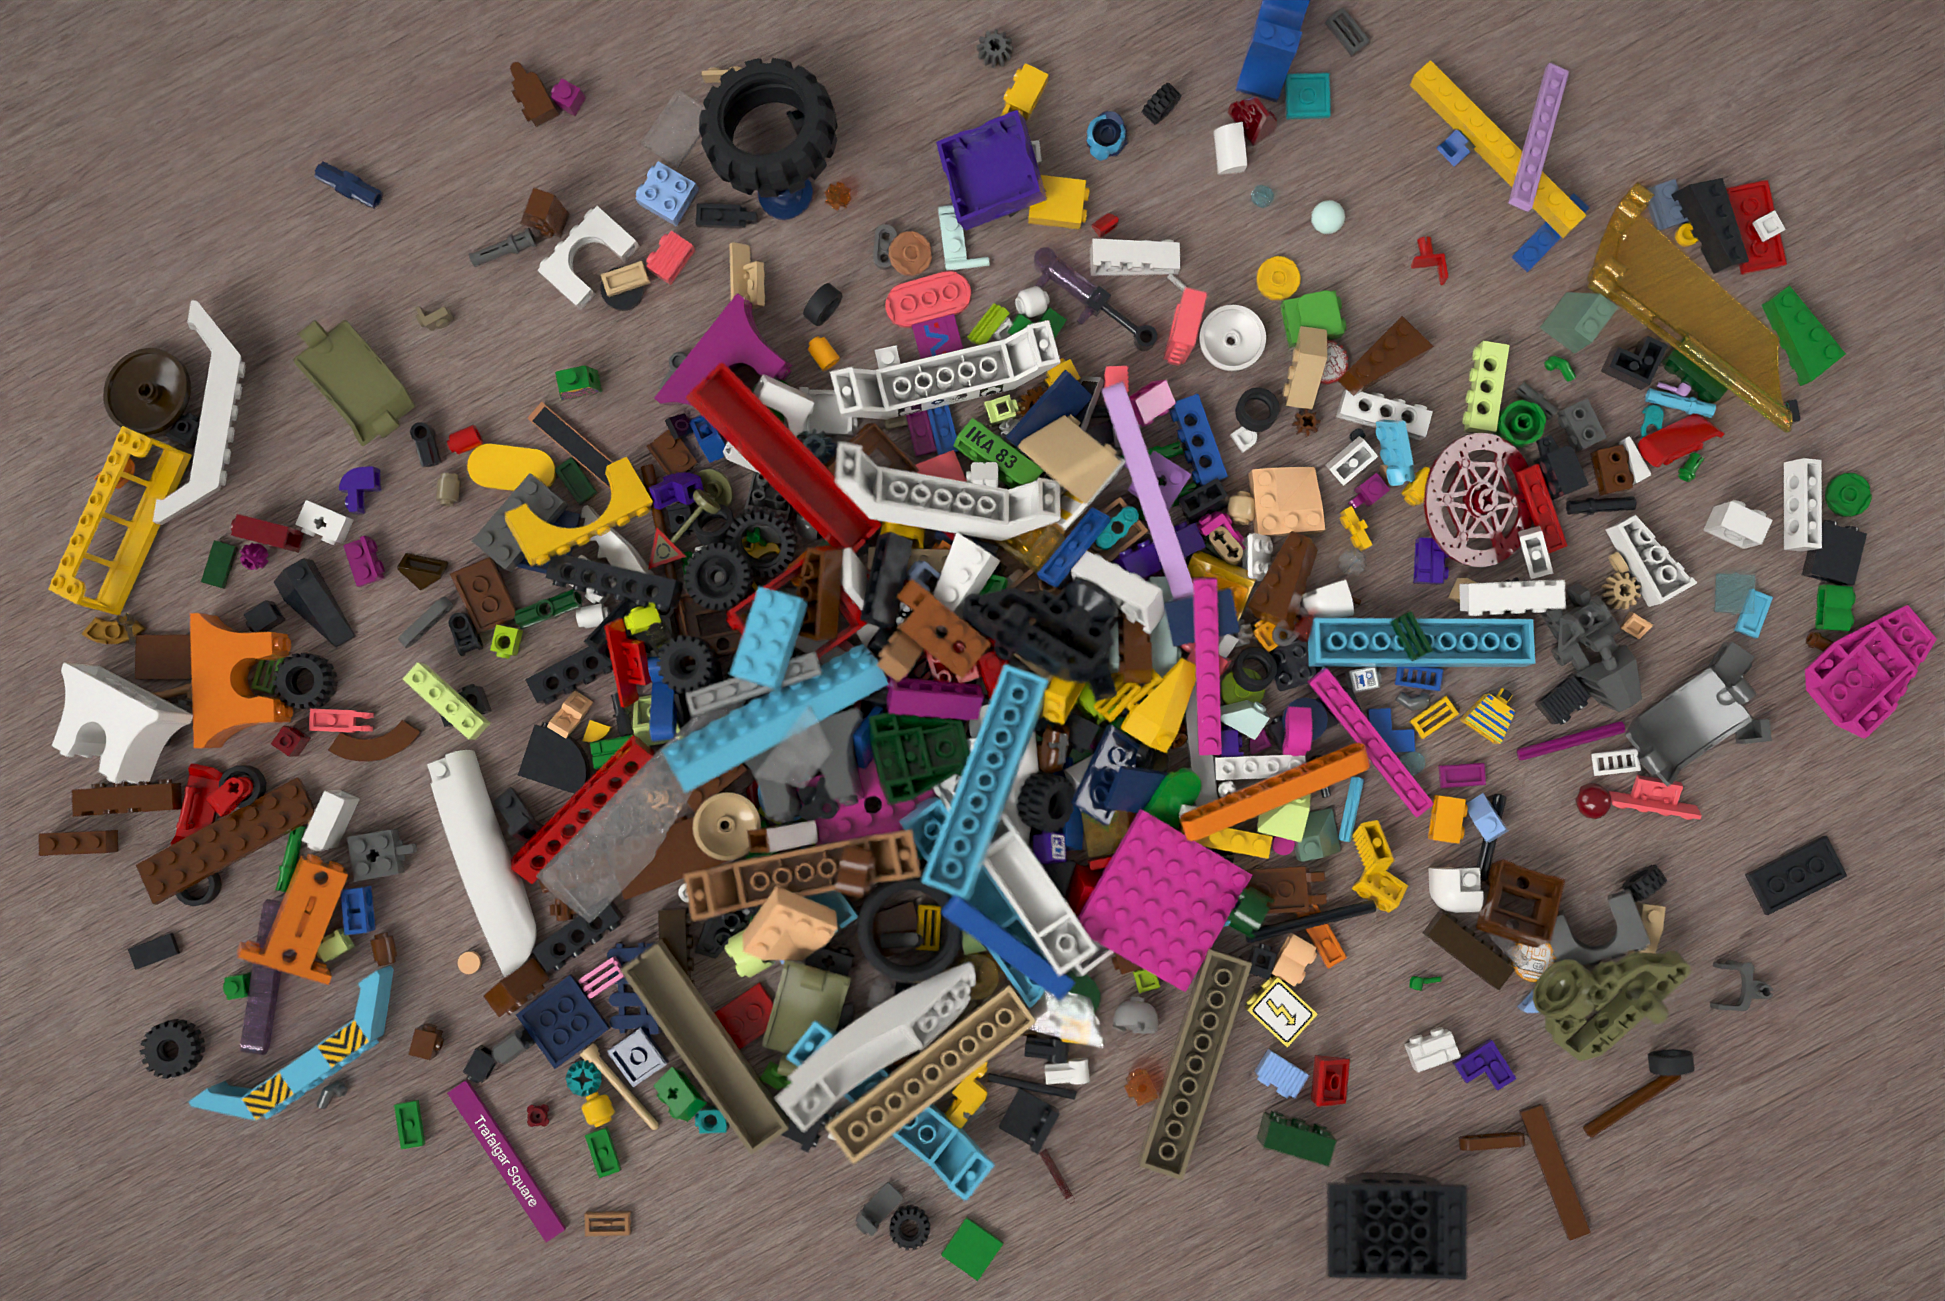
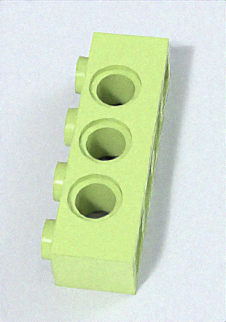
M1482 341L1474 348L1472 359L1475 360V364L1469 375V381H1472L1471 390H1468L1466 395L1468 410L1465 411L1462 421L1465 425L1464 431L1489 434L1497 431L1510 345ZM1484 362H1489L1492 365V371L1484 368ZM1481 383H1485L1488 386V393L1481 390ZM1478 404L1484 406L1486 410L1485 414H1480L1478 412Z
M417 662L403 678L409 686L466 738L476 740L491 724L427 664Z

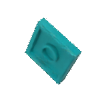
M1329 73L1287 74L1285 78L1286 119L1330 118Z

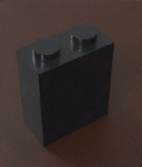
M1824 520L1822 522V548L1807 551L1802 576L1840 586L1855 585L1867 533L1860 532L1859 528L1854 526L1841 527L1837 526L1838 523L1835 521Z

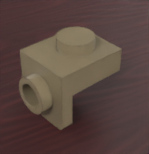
M417 306L415 308L418 313L416 318L422 327L425 326L430 331L444 328L454 319L451 311L445 306L427 315L422 307Z

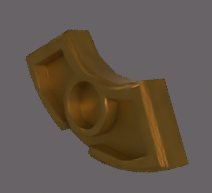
M126 614L120 620L107 622L99 617H95L81 634L94 642L102 644H122L135 639V635H141L146 628L131 615Z

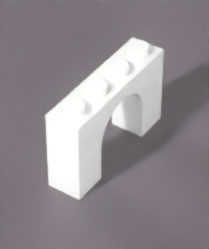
M598 206L595 209H590L585 214L582 223L571 229L570 236L565 241L557 244L554 249L555 252L550 257H546L540 263V268L538 269L543 277L580 310L596 294L574 273L573 259L576 252L585 244L601 243L609 247L626 262L640 247L634 238Z
M764 374L753 392L764 405L783 413L784 425L796 437L802 433L807 416H810L814 410L815 402L809 394ZM727 442L723 450L727 460L758 472Z

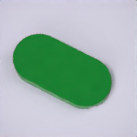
M1181 768L1175 773L1171 772L1168 774L1144 809L1145 812L1175 830L1181 824L1179 817L1181 806H1193L1201 791L1199 776L1188 768Z

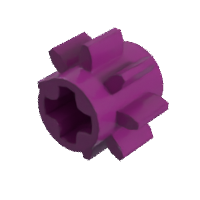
M251 543L249 546L246 544L239 551L242 554L240 557L242 565L249 570L263 569L269 562L266 559L269 556L267 549L259 543Z

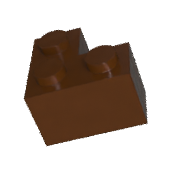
M532 958L502 979L483 997L498 1017L505 1013L509 1016L528 1001V995L532 993L533 996H536L545 989L543 984L549 980V977L537 961Z

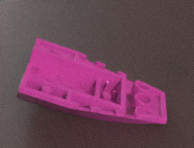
M1905 605L1833 642L1805 668L1806 691L1835 725L1865 739L1896 710L1899 705L1897 703L1898 700L1906 693L1908 683L1917 674L1919 664L1924 662L1937 638L1909 605Z

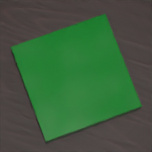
M966 1216L942 1251L941 1256L978 1281L1002 1247L1003 1241Z

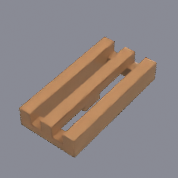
M631 1211L585 1212V1236L630 1235ZM590 1218H625V1220L590 1221ZM590 1226H625V1229L590 1230Z

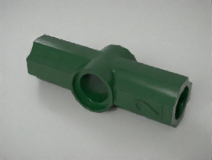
M572 589L548 599H541L535 604L515 611L514 618L520 629H525L549 619H556L562 614L581 608L583 600L581 594L577 590ZM548 604H550L551 606V612L549 614L546 611V607Z

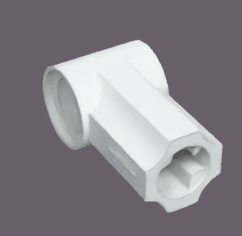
M1087 1058L1069 1059L1067 1063L1044 1064L1046 1084L1070 1082V1084H1085L1090 1082Z

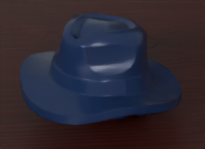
M808 178L804 181L805 188L793 194H790L789 189L779 191V197H760L757 191L758 200L763 210L771 217L780 220L793 219L809 207L813 198L812 184Z

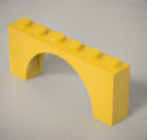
M627 456L607 465L605 474L610 484L611 501L600 518L589 525L579 528H560L550 525L538 518L529 509L527 504L505 513V522L531 566L538 564V566L543 565L550 560V557L556 554L558 556L564 555L570 551L571 547L577 544L582 546L588 543L591 537L595 535L603 536L611 530L610 528L616 525L619 527L624 526L630 522L631 518L635 516L642 517L650 512L649 509H651L653 501Z

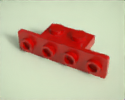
M618 618L605 625V632L620 705L626 708L639 699L636 684L646 686L652 681L648 670L644 641L627 639L623 619Z
M985 635L986 640L991 643L989 646L991 652L981 655L977 660V664L991 700L1004 665H1008L1009 660L1001 659L995 653V640Z

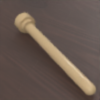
M594 1042L589 1045L580 1056L585 1061L588 1060L589 1063L593 1062L652 1130L658 1129L659 1123L601 1059L598 1052L599 1048Z

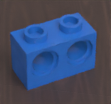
M363 886L343 889L341 891L344 934H360L376 930L372 887Z

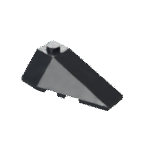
M303 558L285 568L275 579L274 584L283 600L333 646L338 647L355 637L353 630L313 560Z
M762 904L706 918L695 953L716 959L725 949L729 938L736 935L740 929L746 926L747 921L760 910Z

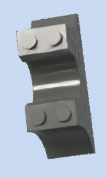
M857 708L828 716L744 761L758 782L767 818L773 819L775 822L781 821V824L793 822L794 817L800 816L798 812L800 811L801 800L797 794V784L800 777L806 771L814 768H820L823 772L825 787L832 800L845 804V806H853L859 803L858 800L864 799L858 773L853 734L868 716Z

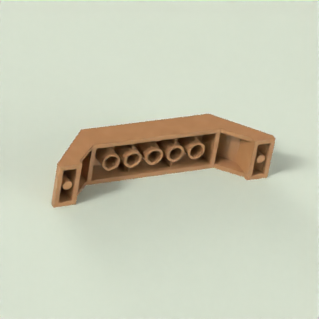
M912 830L860 836L734 861L684 874L692 921L764 904L776 886L801 897L833 891L836 888L846 844L873 850L872 856H876L874 870L869 869L868 873L871 883L920 876Z

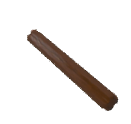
M1681 1075L1659 1076L1583 1127L1584 1132L1588 1137L1593 1138L1681 1080Z

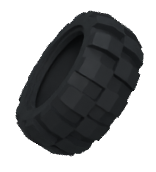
M760 58L745 61L746 67L735 71L732 67L720 77L721 85L718 88L712 85L703 102L706 110H702L699 115L701 144L713 170L723 181L730 182L733 189L747 195H752L754 190H757L760 197L764 198L779 197V191L788 189L790 194H793L805 188L804 181L809 177L815 180L827 167L825 158H831L834 154L837 143L835 131L838 125L831 99L824 85L818 83L816 76L802 66L797 65L793 69L790 61L772 58L771 63H763ZM768 103H783L797 108L805 115L804 124L799 135L792 143L779 151L769 154H753L733 144L734 132L738 123L748 112L758 106Z

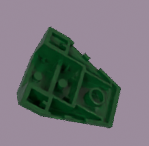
M894 713L868 717L870 744L881 790L889 805L911 801L965 770L970 752L962 721L941 718L930 719L917 715L906 716Z

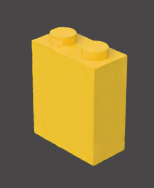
M1041 175L1047 200L1030 206L1028 223L1080 229L1081 222H1086L1087 209H1083V203L1088 201L1089 188H1085L1086 180Z

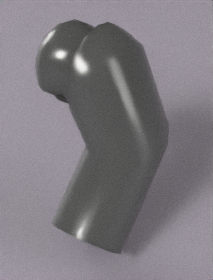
M1401 691L1395 701L1407 709L1415 711L1428 707L1430 696L1426 693H1421L1419 696L1411 698Z
M338 1081L324 1087L316 1103L317 1107L326 1109L332 1096H345L348 1091L345 1083Z

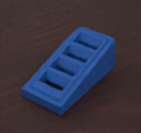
M1397 667L1395 685L1440 691L1443 669ZM1404 668L1409 669L1407 682L1402 681ZM1413 670H1418L1416 683H1411ZM1422 671L1427 672L1425 684H1421ZM1431 672L1436 673L1434 686L1430 685Z

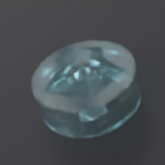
M1264 185L1256 186L1251 193L1252 202L1261 208L1268 207L1274 199L1271 189Z

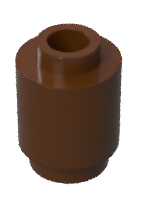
M388 932L374 935L375 939L370 940L374 961H377L378 966L395 963L397 952L393 935L388 936Z

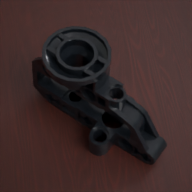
M1074 580L1069 582L1057 597L1044 589L1042 591L1036 590L1030 594L1016 588H1006L981 596L971 594L965 599L962 617L975 629L995 640L994 651L1001 659L1010 660L1017 653L1064 681L1087 683L1109 656V649L1113 644L1110 630L1118 621L1119 611L1109 594L1098 585L1086 580ZM1029 617L1035 618L1036 622L1058 635L1065 632L1070 637H1073V644L1095 657L1090 660L1029 624Z

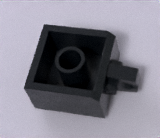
M1551 435L1536 441L1540 458L1534 460V464L1540 465L1551 500L1589 485L1572 447L1565 446L1559 449Z

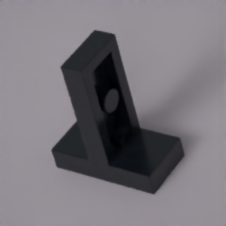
M512 787L508 788L493 801L510 825L507 829L510 835L524 843H527L544 826L535 820Z

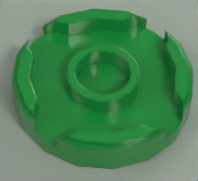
M1856 473L1838 475L1828 483L1825 489L1827 506L1833 513L1841 517H1853L1861 514L1869 507L1872 500V494H1870L1869 490L1870 485L1862 476Z

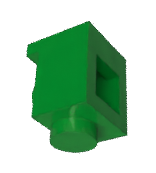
M253 972L229 975L224 978L223 992L227 996V1000L245 998L255 994Z

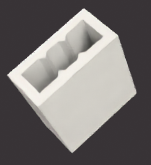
M342 790L324 791L302 841L308 843L307 847L319 852L338 847L360 798Z

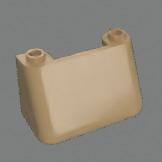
M1071 414L1068 418L1063 415L1023 439L1017 447L1059 484L1087 504L1121 461L1114 456L1117 452L1109 445L1101 446L1078 427L1081 422Z

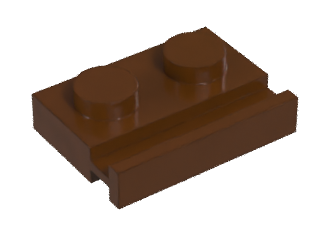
M669 429L646 446L667 475L687 473L699 464L681 439L674 440Z

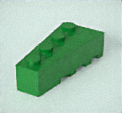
M1790 285L1778 291L1761 305L1773 331H1776L1779 336V343L1782 349H1785L1790 359L1788 362L1791 368L1795 370L1800 386L1812 382L1846 355Z

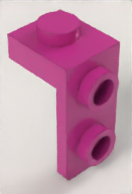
M1215 511L1211 515L1206 514L1199 519L1200 523L1197 524L1200 534L1207 536L1221 525L1230 532L1243 550L1246 549L1243 545L1244 538L1238 531L1233 530L1231 527L1233 522L1226 513L1223 514Z

